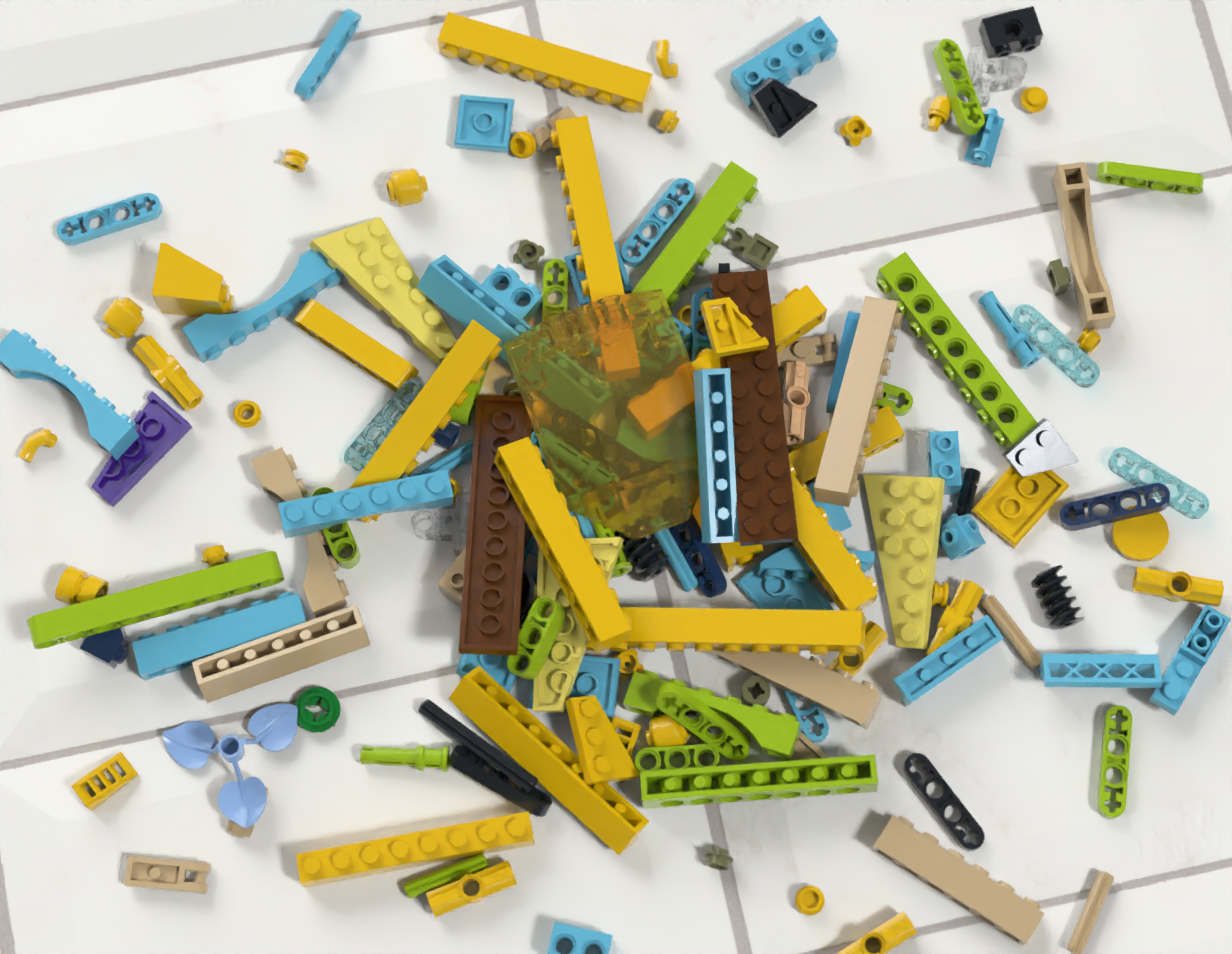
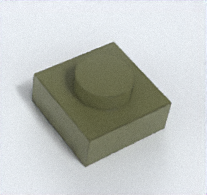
M1061 259L1050 261L1046 273L1056 296L1066 292L1070 284L1069 282H1071V275L1068 267H1063Z

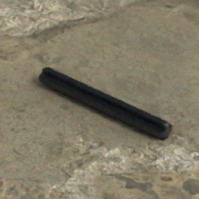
M427 699L422 702L418 712L431 723L526 792H530L536 787L538 779L431 700Z

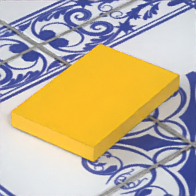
M1010 466L975 505L971 513L1012 548H1015L1067 490L1069 484L1052 470L1019 477Z

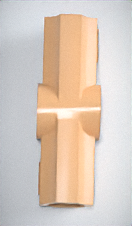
M797 360L785 364L782 385L787 445L790 446L801 444L804 440L806 407L810 403V394L808 392L810 367L805 362Z

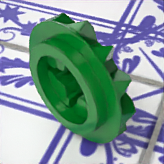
M309 688L296 700L295 705L298 708L297 722L302 728L311 733H324L326 730L334 727L340 717V702L336 695L327 688ZM321 699L322 708L329 712V714H319L316 722H314V713L306 709V707H316Z

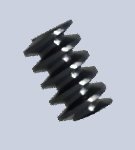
M643 518L621 526L614 532V535L624 539L623 545L625 546L622 549L624 555H630L629 562L637 564L635 567L636 573H644L641 580L642 582H648L667 569L668 566L665 565V562L669 556L659 557L658 554L663 547L662 545L652 547L657 538L655 536L645 537L650 528L640 529L639 526L644 521Z
M1062 565L1046 569L1037 574L1036 578L1031 582L1032 588H1039L1035 593L1036 597L1039 599L1044 598L1040 606L1042 609H1048L1044 615L1046 619H1053L1049 624L1052 630L1068 628L1085 618H1076L1075 615L1081 610V607H1071L1070 605L1077 599L1076 596H1066L1072 587L1062 586L1061 584L1067 579V575H1057L1063 568Z

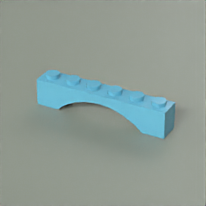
M311 249L300 256L289 280L267 301L238 313L220 315L205 313L182 327V330L202 362L213 361L219 358L227 348L242 344L247 339V336L253 332L265 330L271 321L278 317H286L293 312L294 307L303 302L306 303L309 298L315 299L318 295L317 293L325 288L331 289L341 282L344 274L338 268L334 270L327 263L328 259L321 252H315Z
M13 329L0 342V364L18 379L46 381L72 394L83 407L88 422L89 435L97 445L115 460H118L139 437V434L134 429L136 423L125 413L121 416L114 411L116 409L115 405L106 397L100 400L95 396L96 390L85 380L82 383L78 382L75 379L77 375L67 365L64 364L60 367L56 364L57 358L46 348L42 351L36 347V340L28 333L24 332L21 335Z
M447 469L278 503L286 539L315 533L340 523L368 516L401 511L430 510L453 505V492Z

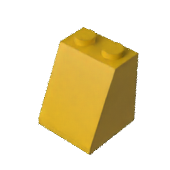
M160 243L152 297L162 314L200 317L205 313L220 315L233 311L234 295H231L230 286L226 284L223 275L167 243Z

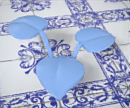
M275 704L264 707L253 714L248 723L249 732L256 738L246 739L243 737L239 739L235 735H226L213 749L211 748L215 744L214 732L210 726L199 721L187 722L164 731L163 740L171 757L184 768L194 770L203 768L208 762L209 754L213 755L217 752H220L225 761L232 763L238 781H229L223 785L218 794V805L228 819L243 828H249L259 820L265 810L267 791L264 783L257 777H249L243 780L238 762L245 755L244 745L261 742L263 748L271 752L282 751L289 747L297 733L298 708L292 704Z

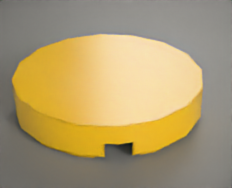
M1130 506L1126 510H1132L1136 506ZM1156 512L1113 522L1111 538L1114 547L1125 558L1136 562L1150 561L1162 553L1168 544L1169 529L1161 513Z

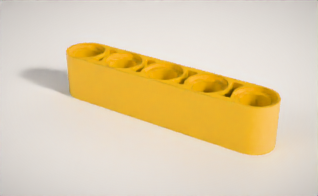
M309 298L293 319V322L301 330L400 395L404 394L419 374L417 368L314 299Z

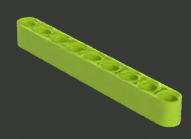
M269 551L40 613L28 618L27 625L34 648L44 649L273 586L284 581L285 578L277 552Z

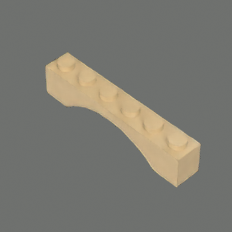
M1085 162L1058 165L1053 176V182L1082 331L1086 329L1090 331L1094 328H1110L1116 316L1111 291L1105 280L1096 247Z
M282 447L251 460L265 493L277 498L281 502L302 499L304 495L308 494L302 478L298 480L295 478L293 471L298 468L292 454L286 455ZM323 530L305 535L308 546V565L302 587L316 618L347 606L345 597L350 595L344 580L338 581L334 571L339 570L333 554L327 555L324 546L328 545Z

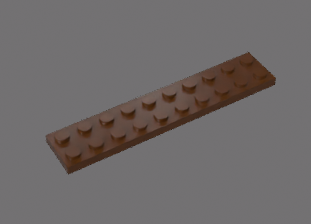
M767 270L711 274L713 300L730 297L738 306L740 313L746 315L753 323L751 327L761 338L765 337L769 343L767 349L719 357L720 369L730 368L737 495L736 507L740 546L798 541V530Z
M477 395L459 654L518 656L526 521L494 460L499 447L526 437L530 439L533 396Z

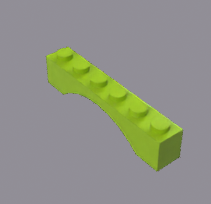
M643 670V673L634 671L623 702L627 711L650 718L665 714L658 708L656 703L658 689L664 684L673 683L683 688L721 717L732 721L744 729L755 740L763 753L787 761L792 760L801 732V724L796 721L797 718L787 713H780V716L769 713L768 708L758 704H753L752 707L741 704V700L732 696H725L723 699L714 696L713 691L703 687H698L697 690L686 687V683L677 679H670V682L659 679V675L651 671Z

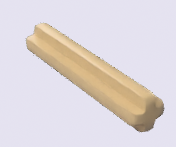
M994 595L985 598L981 603L982 608L1029 669L1032 670L1038 667L1041 663V656Z
M1100 871L1096 877L1067 946V950L1071 953L1083 954L1114 881V876L1107 872Z

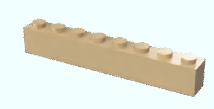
M865 296L814 485L815 501L849 507L851 498L857 497L859 480H856L858 472L863 473L866 456L863 455L864 448L870 447L872 431H869L871 423L875 424L877 421L878 407H875L877 399L882 400L885 384L882 383L883 376H888L891 360L888 359L889 352L894 353L896 348L897 336H894L895 329H900L902 325L903 313L899 312L898 301Z

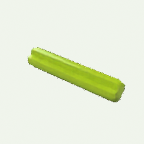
M479 854L406 882L404 889L408 898H414L458 881L465 875L489 868L485 855Z

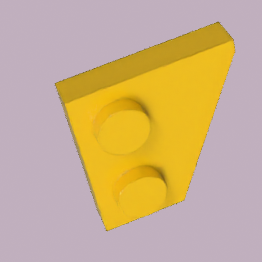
M730 297L703 301L701 303V312L715 358L767 349L769 345L768 340L758 335L751 327L753 323L746 315L740 313L738 306Z

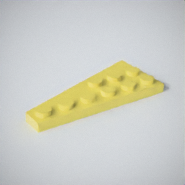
M381 217L311 240L309 247L315 252H321L328 259L327 263L334 270L338 268L348 277V283L377 310H383L392 318L391 323L398 329L402 327L412 337V342L436 364L444 360L457 340L433 301L417 288L420 280Z
M863 474L896 647L927 650L945 479Z
M621 537L584 539L589 541L593 550L592 556L596 563L603 567L606 574V582L609 584L624 539ZM538 545L537 599L547 596L561 603L566 609V617L541 672L534 678L533 711L536 713L564 712L566 708L565 701L569 699L589 639ZM553 606L547 608L545 618L551 616ZM540 632L535 634V644L540 640Z

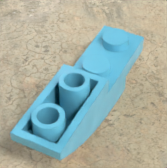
M796 546L786 548L760 562L757 569V576H764L766 580H780L781 577H789L797 582H806L815 577L812 569ZM847 550L849 553L853 552L858 557L862 565L860 569L863 573L871 570L875 562V551Z
M1207 604L1203 607L1164 671L1162 687L1154 690L1149 699L1150 702L1175 716L1231 620L1229 617Z

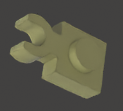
M736 227L735 234L740 236L741 240L735 242L729 238L727 241L728 247L732 250H743L741 259L760 270H766L777 254L779 246L757 233L751 239L743 228Z

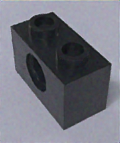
M1034 6L983 18L978 30L988 59L994 57L1002 59L1008 57L1013 52L1021 50L1023 52L1032 51L1040 45L1043 36ZM1013 32L1017 37H1009L1006 33Z

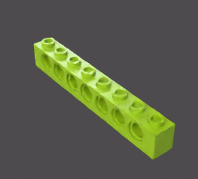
M906 252L878 270L876 284L879 290L884 295L888 294L892 300L898 301L899 312L903 313L910 322L909 327L912 333L917 338L921 337L929 355L933 359H938L943 365L942 370L945 376L950 381L954 380L960 388V395L967 403H972L977 410L976 415L981 423L984 425L988 424L994 432L993 437L1000 447L1005 446L1008 450L1038 422ZM906 284L912 290L910 292H903L898 286ZM922 305L927 308L928 312L925 314L918 313L914 307ZM940 327L944 330L945 334L936 335L932 332L931 328ZM955 348L961 352V356L953 357L948 353V350ZM965 371H975L978 375V378H968L965 375ZM990 392L994 395L995 400L987 401L982 397L981 393ZM1007 414L1011 417L1012 422L1003 423L998 415Z
M875 754L640 772L644 809L877 792L878 787Z

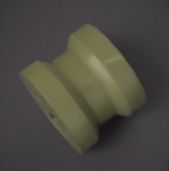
M761 677L747 679L741 691L743 703L749 707H752L753 704L765 706L770 697L769 683Z

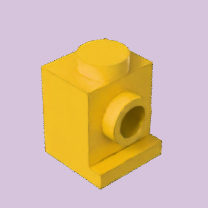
M740 541L718 543V549L728 573L733 571L735 564L745 566L754 562V558L758 557V553L764 551L762 544L740 546Z

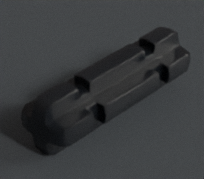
M967 468L963 478L965 482L962 483L957 501L958 507L955 509V513L958 516L971 514L969 509L973 506L977 490L976 484H978L981 474L977 469Z

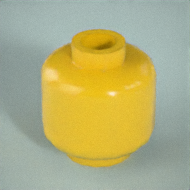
M414 168L393 172L390 175V180L386 181L389 199L391 202L395 201L399 207L420 203L424 197L423 192L428 191L425 175L420 176Z
M128 297L115 299L103 315V321L107 325L105 331L116 339H119L121 336L125 338L133 337L145 320L142 314L144 309Z
M666 713L652 718L649 722V730L645 731L650 747L684 746L687 744V738L691 737V733L687 728Z

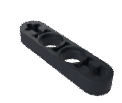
M462 745L454 747L448 759L449 764L453 768L525 811H529L530 814L538 817L546 816L553 802L549 795L536 787L532 791L526 792Z
M920 753L909 755L903 765L905 776L963 850L975 851L979 849L985 840V834L980 825L925 755ZM912 760L916 763L921 761L924 764L921 770L925 776L929 772L933 775L923 785H920L918 782L923 778L918 771L914 773L910 771L912 766L910 761ZM938 783L943 789L942 796L939 798L930 797L926 789L928 784ZM955 806L960 810L961 817L958 821L951 822L946 819L944 812L947 807ZM965 819L969 822V824L964 826L969 833L975 831L978 835L975 839L977 842L975 845L972 842L966 843L964 841L966 833L962 828L958 833L954 829L960 826Z

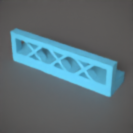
M985 615L892 680L903 695V698L900 700L904 706L917 700L1004 639L989 616Z
M1042 654L1039 667L1040 680H1044V687L1161 688L1163 683L1158 654Z

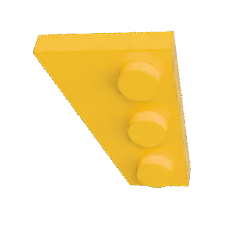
M595 695L573 697L565 701L585 784L593 785L633 780L640 777V773Z

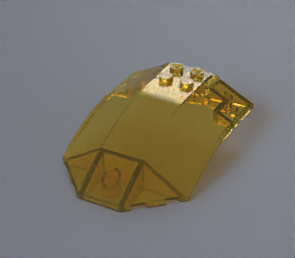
M662 289L612 295L551 316L503 344V349L531 420L545 462L553 474L554 485L557 491L562 492L565 496L569 512L573 511L587 517L588 520L603 527H610L633 540L689 521L693 508L700 496L694 369Z

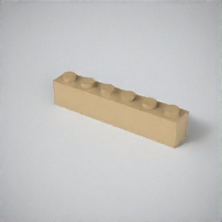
M355 604L192 662L198 686L206 702L209 703L370 646L371 642L358 606Z
M712 649L711 653L715 657L754 676L761 677L767 682L866 730L883 699L877 692L878 687L864 680H862L861 684L851 680L852 675L839 668H836L834 672L826 668V663L817 657L810 656L807 659L799 655L800 650H798L796 655L782 654L781 650H770L769 654L752 653V650L741 649V653L730 654L723 652V649Z
M894 816L891 817L872 850L1021 946L1028 942L1045 914L1039 910L1040 905L1029 897L1020 898L1014 894L1015 889L1004 881L995 882L988 877L990 873L977 864H974L973 867L963 861L965 857L952 848H949L947 851L938 845L939 840L927 832H924L922 835L914 830V824L902 816H899L898 819Z

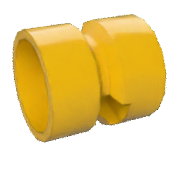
M69 566L57 584L55 598L68 605H73L107 595L109 582L94 575L88 577L87 572Z

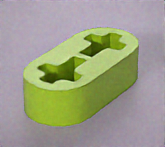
M882 382L885 384L884 397L882 400L877 399L876 406L883 408L889 405L895 416H904L909 413L913 404L910 392ZM903 397L904 403L907 405L897 408L895 407L896 402L893 400Z

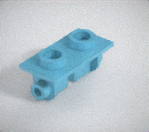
M988 108L983 113L985 123L976 134L971 135L964 161L991 168L1005 119L999 117L998 110L994 108Z

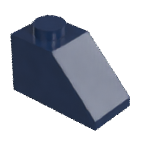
M120 627L88 636L84 639L80 649L86 655L115 669L118 663L122 664L129 652L125 628Z

